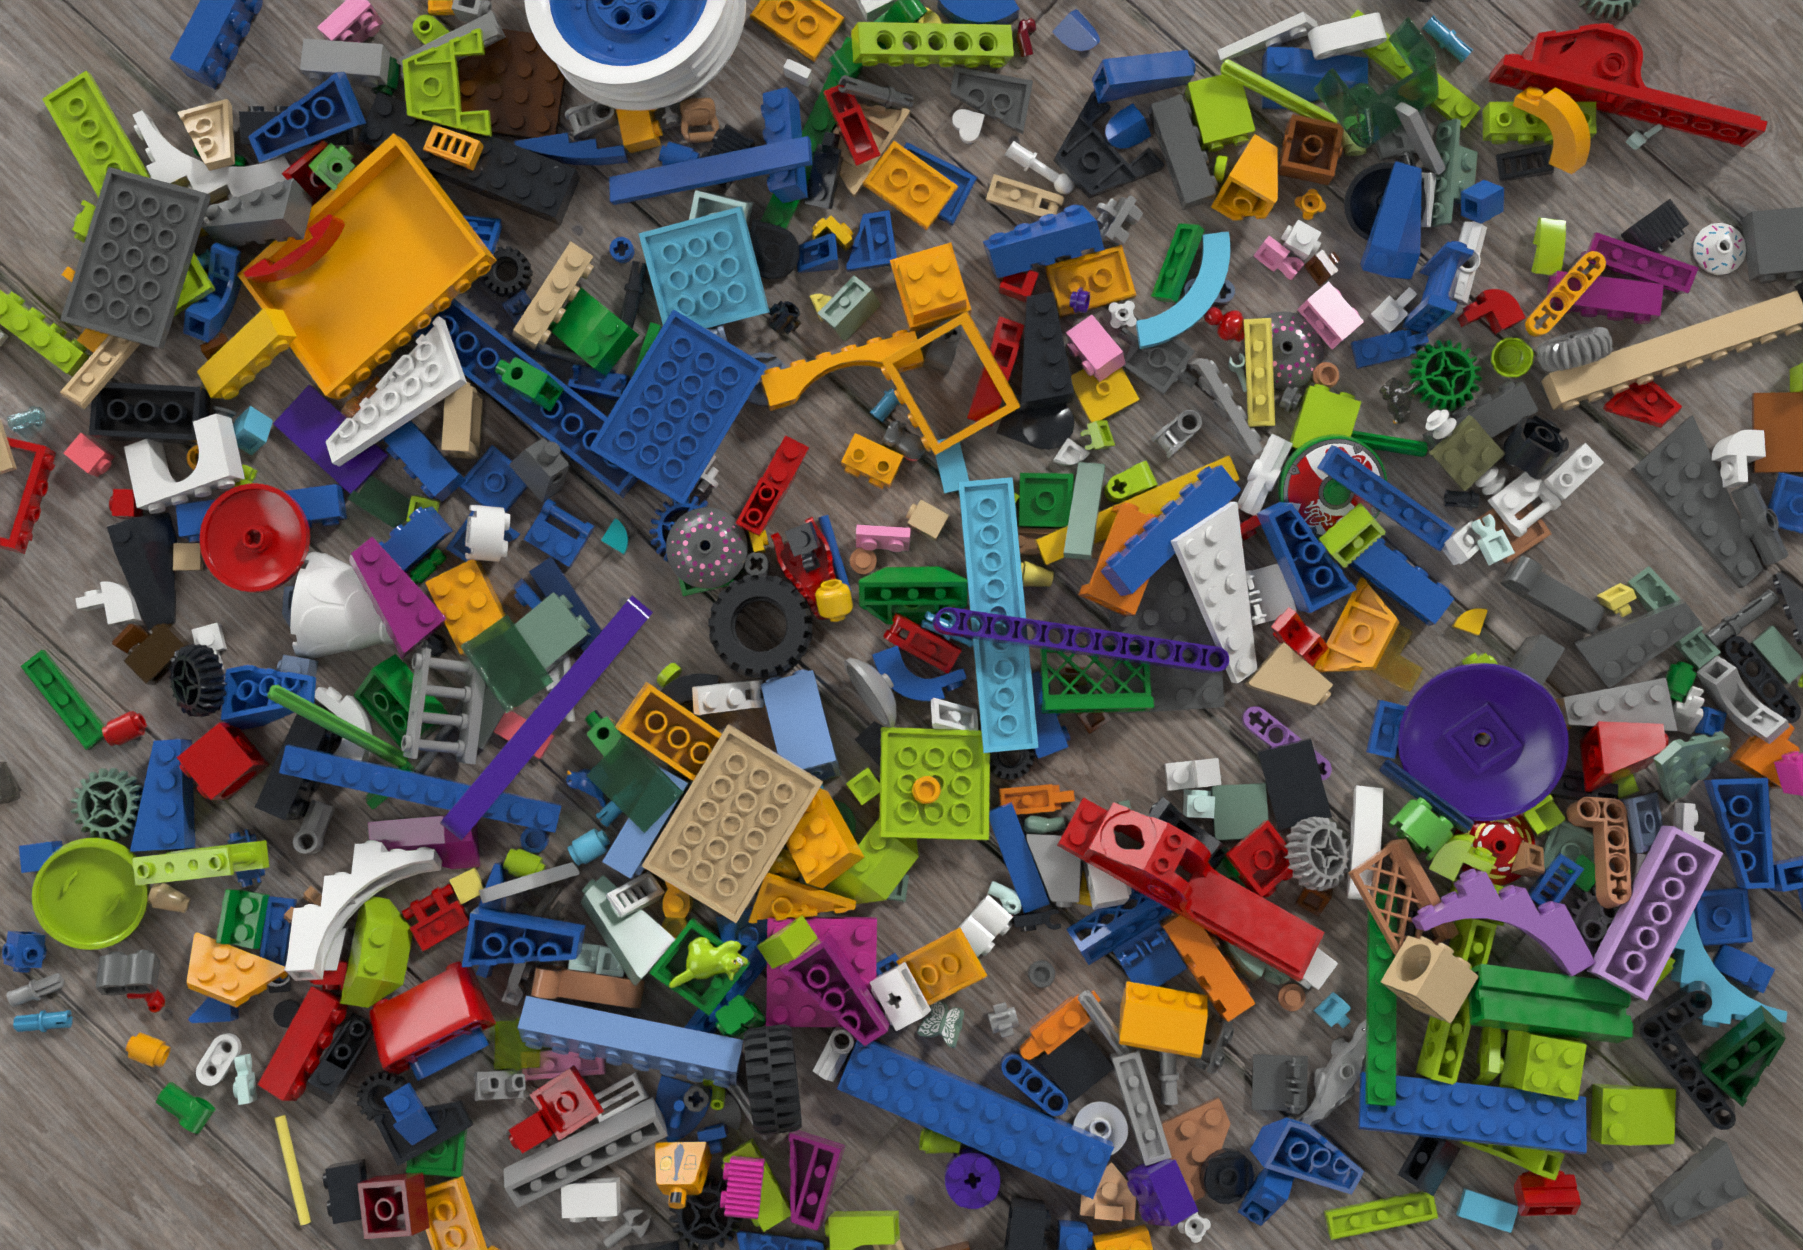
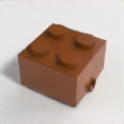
M1292 114L1285 129L1278 162V175L1328 185L1335 175L1337 160L1342 155L1343 147H1341V141L1345 125Z

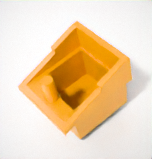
M951 242L890 260L909 332H917L938 326L942 321L954 319L966 311L971 316V306Z

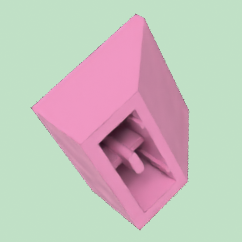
M346 0L317 28L327 40L363 43L368 37H373L379 32L383 21L367 0Z

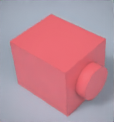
M80 433L63 453L85 472L96 477L109 470L112 464L111 461L115 457L92 437Z

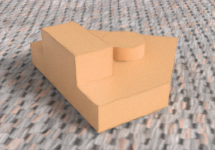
M1112 1161L1106 1166L1094 1198L1091 1199L1082 1194L1080 1195L1079 1215L1114 1221L1135 1219L1136 1197L1132 1195L1127 1185L1128 1181Z

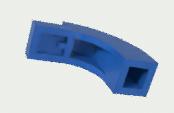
M938 0L937 2L939 11L954 24L1008 25L1018 19L1020 11L1014 0Z
M217 242L211 246L208 278L213 284L215 291L198 302L193 303L185 310L184 334L209 342L222 329L233 310L242 284L241 279L237 275L241 271V251Z
M898 646L872 655L878 672L881 675L886 673L894 685L891 689L910 700L931 702L933 698L945 699L942 688L947 687L948 691L962 687V681L967 679L963 668L933 679L917 677L906 668Z

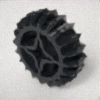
M191 644L181 647L180 650L175 651V657L171 658L172 665L169 666L171 675L168 678L171 680L172 697L176 698L177 706L181 707L182 712L187 713L189 717L210 716V714L219 711L221 705L224 704L223 697L226 696L225 686L227 683L224 680L223 664L219 663L218 654H214V650L208 648L207 645Z
M710 1175L708 1183H704L702 1192L717 1195V1197L710 1201H705L700 1197L697 1198L695 1195H686V1202L688 1201L692 1205L691 1209L695 1212V1218L690 1225L686 1221L684 1208L674 1209L669 1207V1211L676 1213V1215L670 1216L669 1222L678 1223L673 1227L672 1231L673 1233L682 1231L683 1233L679 1237V1241L683 1242L686 1238L690 1239L687 1246L690 1249L695 1242L699 1243L698 1250H703L705 1244H708L709 1250H714V1242L720 1248H723L725 1246L723 1237L731 1242L734 1236L730 1231L738 1233L740 1227L734 1222H742L743 1218L728 1216V1222L724 1225L717 1213V1209L720 1207L722 1191H727V1188L726 1190L722 1188L725 1180L722 1178L718 1185L714 1184V1176ZM714 1205L712 1213L710 1215L711 1218L708 1219L707 1216L706 1219L702 1218L699 1221L701 1213L703 1211L702 1208H704V1210H706V1208L711 1209ZM702 1226H708L713 1231L716 1229L718 1232L701 1234L697 1230Z

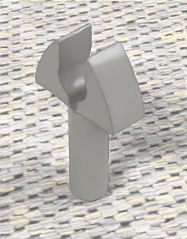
M638 1207L625 1210L623 1212V1215L626 1217L625 1224L603 1239L605 1247L611 1248L631 1232L637 1233L641 1238L649 1226L651 1217L647 1218L642 1224L632 1223L635 1216L642 1213L645 1208Z

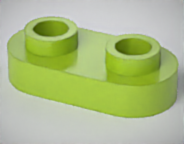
M421 15L413 23V32L423 45L450 32L431 15ZM425 24H429V29L423 31L422 26Z

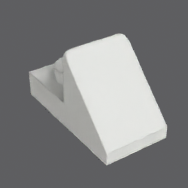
M1472 520L1453 533L1444 543L1442 551L1453 565L1458 563L1461 565L1480 549L1477 541L1482 539V537L1473 530Z
M937 698L931 699L933 729L978 730L977 709Z
M1218 758L1164 764L1167 791L1221 785Z

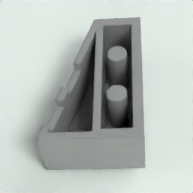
M303 39L300 71L315 87L321 85L336 72H345L351 86L377 87L378 85H387L390 53L383 44Z

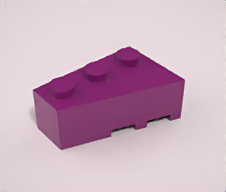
M801 1130L789 1132L791 1222L817 1231L823 1225L846 1145Z

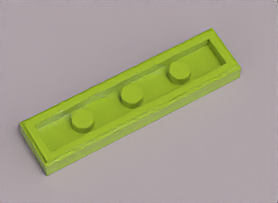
M1424 1191L1324 1211L1327 1230L1331 1240L1438 1219L1434 1196Z

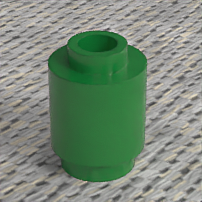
M1677 661L1676 665L1670 664L1665 678L1671 701L1683 702V699L1687 697L1697 673L1692 671V665Z

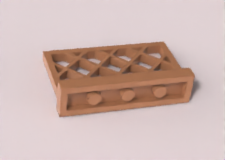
M1406 838L1389 841L1384 845L1385 848L1348 873L1395 956L1403 945V941L1407 938V936H1404L1407 921L1413 922L1412 918L1408 917L1410 902L1417 904L1419 910L1427 905L1435 906L1441 903L1438 894ZM1386 855H1389L1393 862L1391 872L1381 869L1382 860ZM1365 870L1373 871L1371 886L1365 885L1359 875ZM1380 874L1390 876L1388 891L1378 888ZM1397 879L1403 880L1406 885L1404 896L1394 893ZM1377 893L1387 895L1384 910L1379 909L1375 904ZM1393 897L1404 900L1401 915L1391 912ZM1390 916L1400 919L1398 934L1391 932L1389 928ZM1453 921L1431 928L1435 936L1431 941L1438 945L1439 942L1452 939L1458 935L1459 932ZM1416 928L1415 938L1420 939L1423 930Z

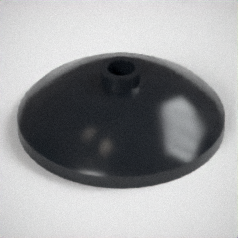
M1391 162L1377 163L1363 169L1351 181L1345 194L1344 211L1347 221L1354 232L1367 241L1380 206L1378 200L1384 195L1394 165ZM1421 183L1422 220L1426 208V194Z

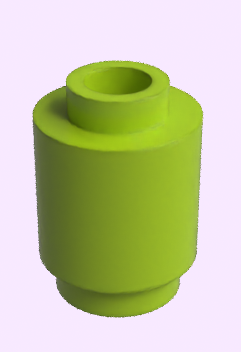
M511 848L505 859L503 869L508 870V874L520 878L544 871L546 865L542 864V857L520 848L518 850Z

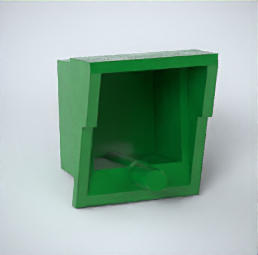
M692 918L649 973L669 987V983L676 976L686 971V960L689 954L687 947L690 942L698 937H704L709 940L714 948L719 947L724 942ZM748 961L746 966H741L734 975L733 981H730L726 973H721L707 979L698 980L694 978L670 989L710 1016L749 966L750 962Z

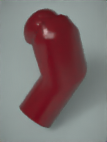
M1032 18L1022 19L1018 23L1016 40L1021 57L1034 54L1029 33L1036 31V24Z

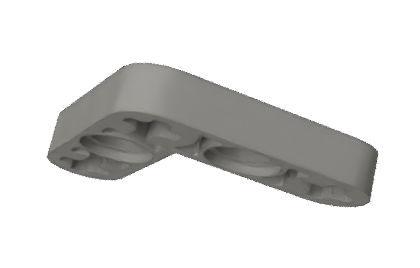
M571 862L481 889L479 893L482 903H486L576 876L580 872L578 865L575 862Z

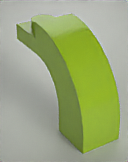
M1460 1141V1143L1495 1155L1552 1180H1556L1565 1154L1555 1151Z

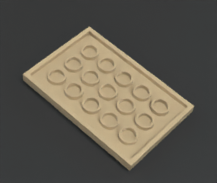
M728 724L642 864V867L737 923L823 781Z

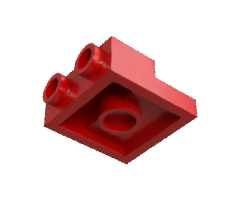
M1269 820L1262 822L1225 854L1240 875L1238 877L1246 888L1263 898L1272 895L1277 890L1275 886L1282 880L1287 881L1293 876L1294 871L1288 868L1290 865L1289 859L1285 858L1288 855V850L1284 846L1287 844Z

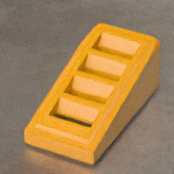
M433 125L423 150L473 171L484 146L476 139ZM437 135H443L438 147H433ZM447 138H450L451 142L447 151H444L443 148ZM460 142L456 154H453L452 152L456 143ZM467 145L469 146V149L464 158L461 155L465 149V146Z

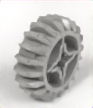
M1603 327L1586 328L1544 341L1537 348V358L1541 368L1548 372L1572 369L1599 361V359L1610 355L1613 350V342L1608 329Z
M1315 816L1297 822V825L1291 827V834L1286 836L1289 843L1284 846L1288 850V855L1285 858L1289 859L1290 865L1288 868L1294 871L1292 878L1299 879V885H1304L1307 889L1324 891L1338 886L1340 881L1345 880L1344 873L1349 871L1346 864L1350 862V859L1347 858V852L1350 850L1346 849L1345 843L1347 839L1342 838V830L1337 829L1335 822H1330L1328 818Z

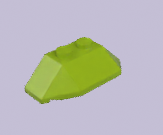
M878 819L858 845L864 858L833 880L827 890L833 894L855 900L856 904L887 900L919 857L917 840L914 838H879Z
M372 896L359 907L340 1004L369 1008L404 984L413 933L410 930L411 926L390 899Z

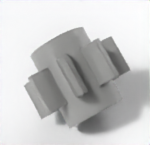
M1005 1002L993 1005L994 1012L988 1013L993 1034L1000 1032L1002 1038L1014 1035L1013 1028L1019 1027L1015 1008H1007Z

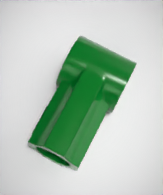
M173 1082L167 1084L155 1102L177 1117L179 1124L183 1128L195 1134L201 1132L216 1110L207 1100L193 1097Z

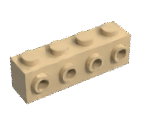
M570 241L513 329L512 337L534 351L539 344L544 346L552 333L548 330L553 321L558 324L566 311L562 307L567 300L572 302L580 290L577 287L578 282L581 278L586 280L593 270L594 266L591 265L594 256Z

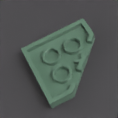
M1722 731L1715 732L1712 737H1707L1705 734L1691 737L1689 742L1678 739L1674 740L1655 756L1654 762L1664 797L1673 803L1677 798L1684 797L1689 792L1691 786L1698 780L1705 779L1716 764L1724 762L1730 756L1732 751L1730 738Z

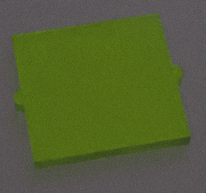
M516 1018L515 1021H495V1070L515 1069L516 1072H519L520 1069L540 1068L541 1049L529 1048L525 1045V1042H522L518 1030L520 1018Z

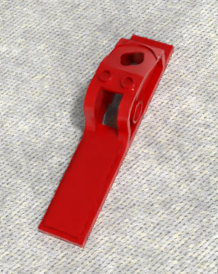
M1609 23L1579 26V29L1557 33L1556 30L1538 33L1524 49L1522 55L1505 54L1491 71L1488 81L1522 91L1528 87L1539 88L1545 94L1556 87L1570 96L1575 102H1596V110L1655 125L1661 124L1662 127L1740 147L1747 146L1763 134L1768 122L1761 120V116L1646 87L1641 77L1643 63L1641 44L1629 32L1616 29Z
M1083 797L1057 844L1058 847L1298 982L1303 979L1325 933L1215 871L1208 863L1211 852L1196 838L1167 822L1132 811L1114 802L1108 810H1105ZM1113 832H1122L1141 843L1143 848L1139 850L1120 848L1116 844V836ZM1178 864L1183 867L1182 869L1191 873L1188 881L1174 873Z

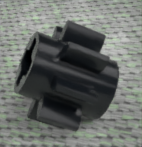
M780 301L778 304L774 303L769 309L770 312L768 314L771 315L769 325L775 332L789 335L791 331L794 332L800 326L801 322L797 319L800 316V311L792 302L785 301L783 303Z

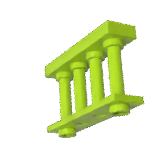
M266 840L169 851L167 854L132 858L135 886L234 875V872L269 868Z

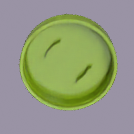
M103 838L79 839L57 849L38 871L32 887L33 910L42 928L60 943L86 950L106 948L129 936L139 925L149 905L148 895L151 890L150 884L135 886L132 858L137 856L125 846Z

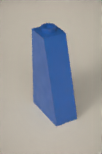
M1188 50L1108 58L1102 60L1092 77V82L1098 104L1187 85L1193 78L1196 67L1194 60L1189 57Z

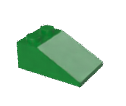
M580 287L573 301H569L563 308L566 311L558 324L553 321L549 327V330L568 347L605 376L639 336L637 332L582 287Z

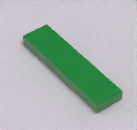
M40 650L20 666L85 750H90L104 739L102 728L105 725L46 650Z

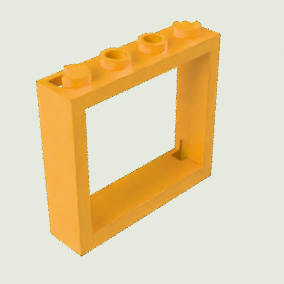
M968 311L882 360L884 366L880 368L887 381L893 380L897 388L894 393L901 405L906 403L911 412L907 414L914 428H920L924 435L921 437L923 445L928 452L932 450L935 455L1021 406ZM961 324L1006 405L939 443L894 363Z

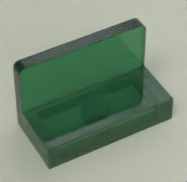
M373 476L368 478L359 493L353 490L348 500L393 528L400 524L403 525L407 519L410 499Z

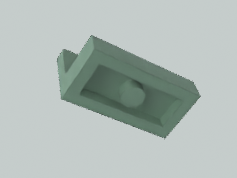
M854 275L817 314L845 342L880 307L881 303L872 289Z

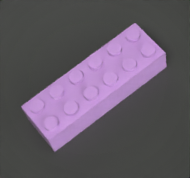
M1662 826L1631 884V898L1618 909L1593 958L1595 964L1588 967L1587 971L1628 994L1647 1001L1723 853L1674 826Z

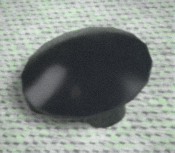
M1067 404L1025 411L1021 423L1023 434L1027 440L1040 448V450H1050L1062 446L1073 434L1075 424L1073 413Z

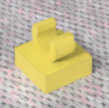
M1619 583L1597 595L1600 605L1613 610L1614 614L1620 613V616L1624 617L1632 613L1631 607L1628 604L1636 599L1632 588Z

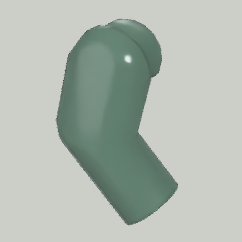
M1031 815L1025 819L1023 829L1029 834H1045L1064 830L1065 821L1062 817L1048 819Z

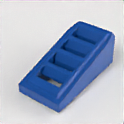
M1559 853L1547 867L1545 874H1542L1529 889L1528 894L1531 900L1539 905L1548 901L1560 903L1584 868ZM1562 863L1573 872L1569 875L1558 867ZM1556 872L1566 880L1562 883L1552 875ZM1550 881L1559 888L1555 891L1546 884ZM1543 889L1552 896L1548 899L1540 894Z

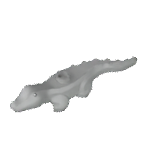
M1366 1020L1358 1025L1353 1039L1349 1043L1342 1037L1332 1042V1058L1326 1067L1315 1070L1313 1084L1316 1095L1309 1108L1294 1120L1312 1126L1325 1119L1335 1108L1354 1095L1355 1089L1353 1086L1360 1077L1361 1072L1366 1070Z

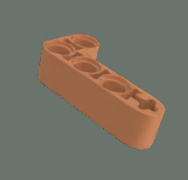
M1583 797L1568 806L1566 816L1569 822L1575 826L1593 827L1597 901L1604 908H1615L1628 902L1632 893L1626 806L1618 799ZM1580 807L1585 809L1586 817L1580 812ZM1606 808L1611 811L1613 818L1607 815ZM1608 835L1614 840V845L1608 841ZM1609 862L1615 866V872L1610 869Z
M542 964L535 968L531 995L548 999L563 997L628 1008H641L645 980L642 979L635 986L626 976L601 975L595 972L567 969V967Z

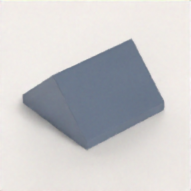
M1657 792L1615 798L1626 806L1629 853L1649 851L1659 830L1663 826Z

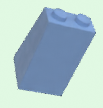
M798 670L792 676L785 678L772 677L766 683H762L761 688L777 753L821 781L841 776L813 670Z

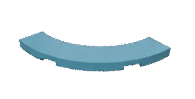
M1229 231L1202 235V261L1199 274L1189 292L1176 305L1157 316L1136 321L1140 349L1154 347L1172 340L1174 337L1192 328L1211 308L1218 297L1228 272L1230 260Z

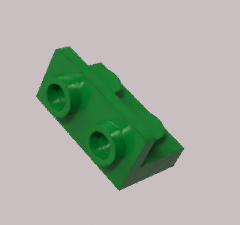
M226 889L222 900V911L217 927L216 943L259 949L269 895L244 889Z

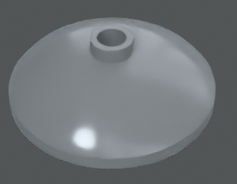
M854 658L846 659L844 661L845 670L867 707L882 725L890 728L895 726L896 701L891 690L894 687L891 679L886 673L881 675L875 668L863 661Z

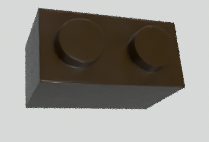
M166 623L157 624L151 628L147 634L149 637L142 643L134 645L128 651L129 656L124 660L145 684L156 685L170 671L169 666L172 665L171 658L175 657V651L180 650L181 647L191 645L173 625Z

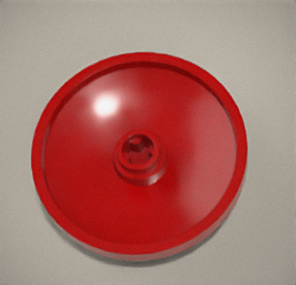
M251 483L239 485L220 495L206 512L200 529L201 554L210 572L223 584L233 589L250 593L271 591L291 580L302 567L310 545L309 524L300 505L289 494L265 484Z

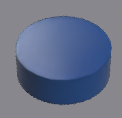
M528 827L521 834V846L530 853L542 852L548 845L549 836L544 830Z

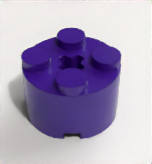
M973 1147L963 1148L958 1153H955L946 1165L944 1172L946 1190L950 1198L958 1206L967 1209H978L988 1205L996 1198L1000 1187V1174L995 1160L989 1154ZM969 1173H974V1176L977 1177L975 1183H970L969 1180H966L969 1178Z

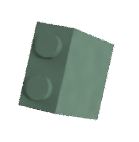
M553 592L503 633L505 638L539 677L547 674L591 637V634L587 631L591 628L581 615L576 617L570 609L574 606L564 594L559 597Z

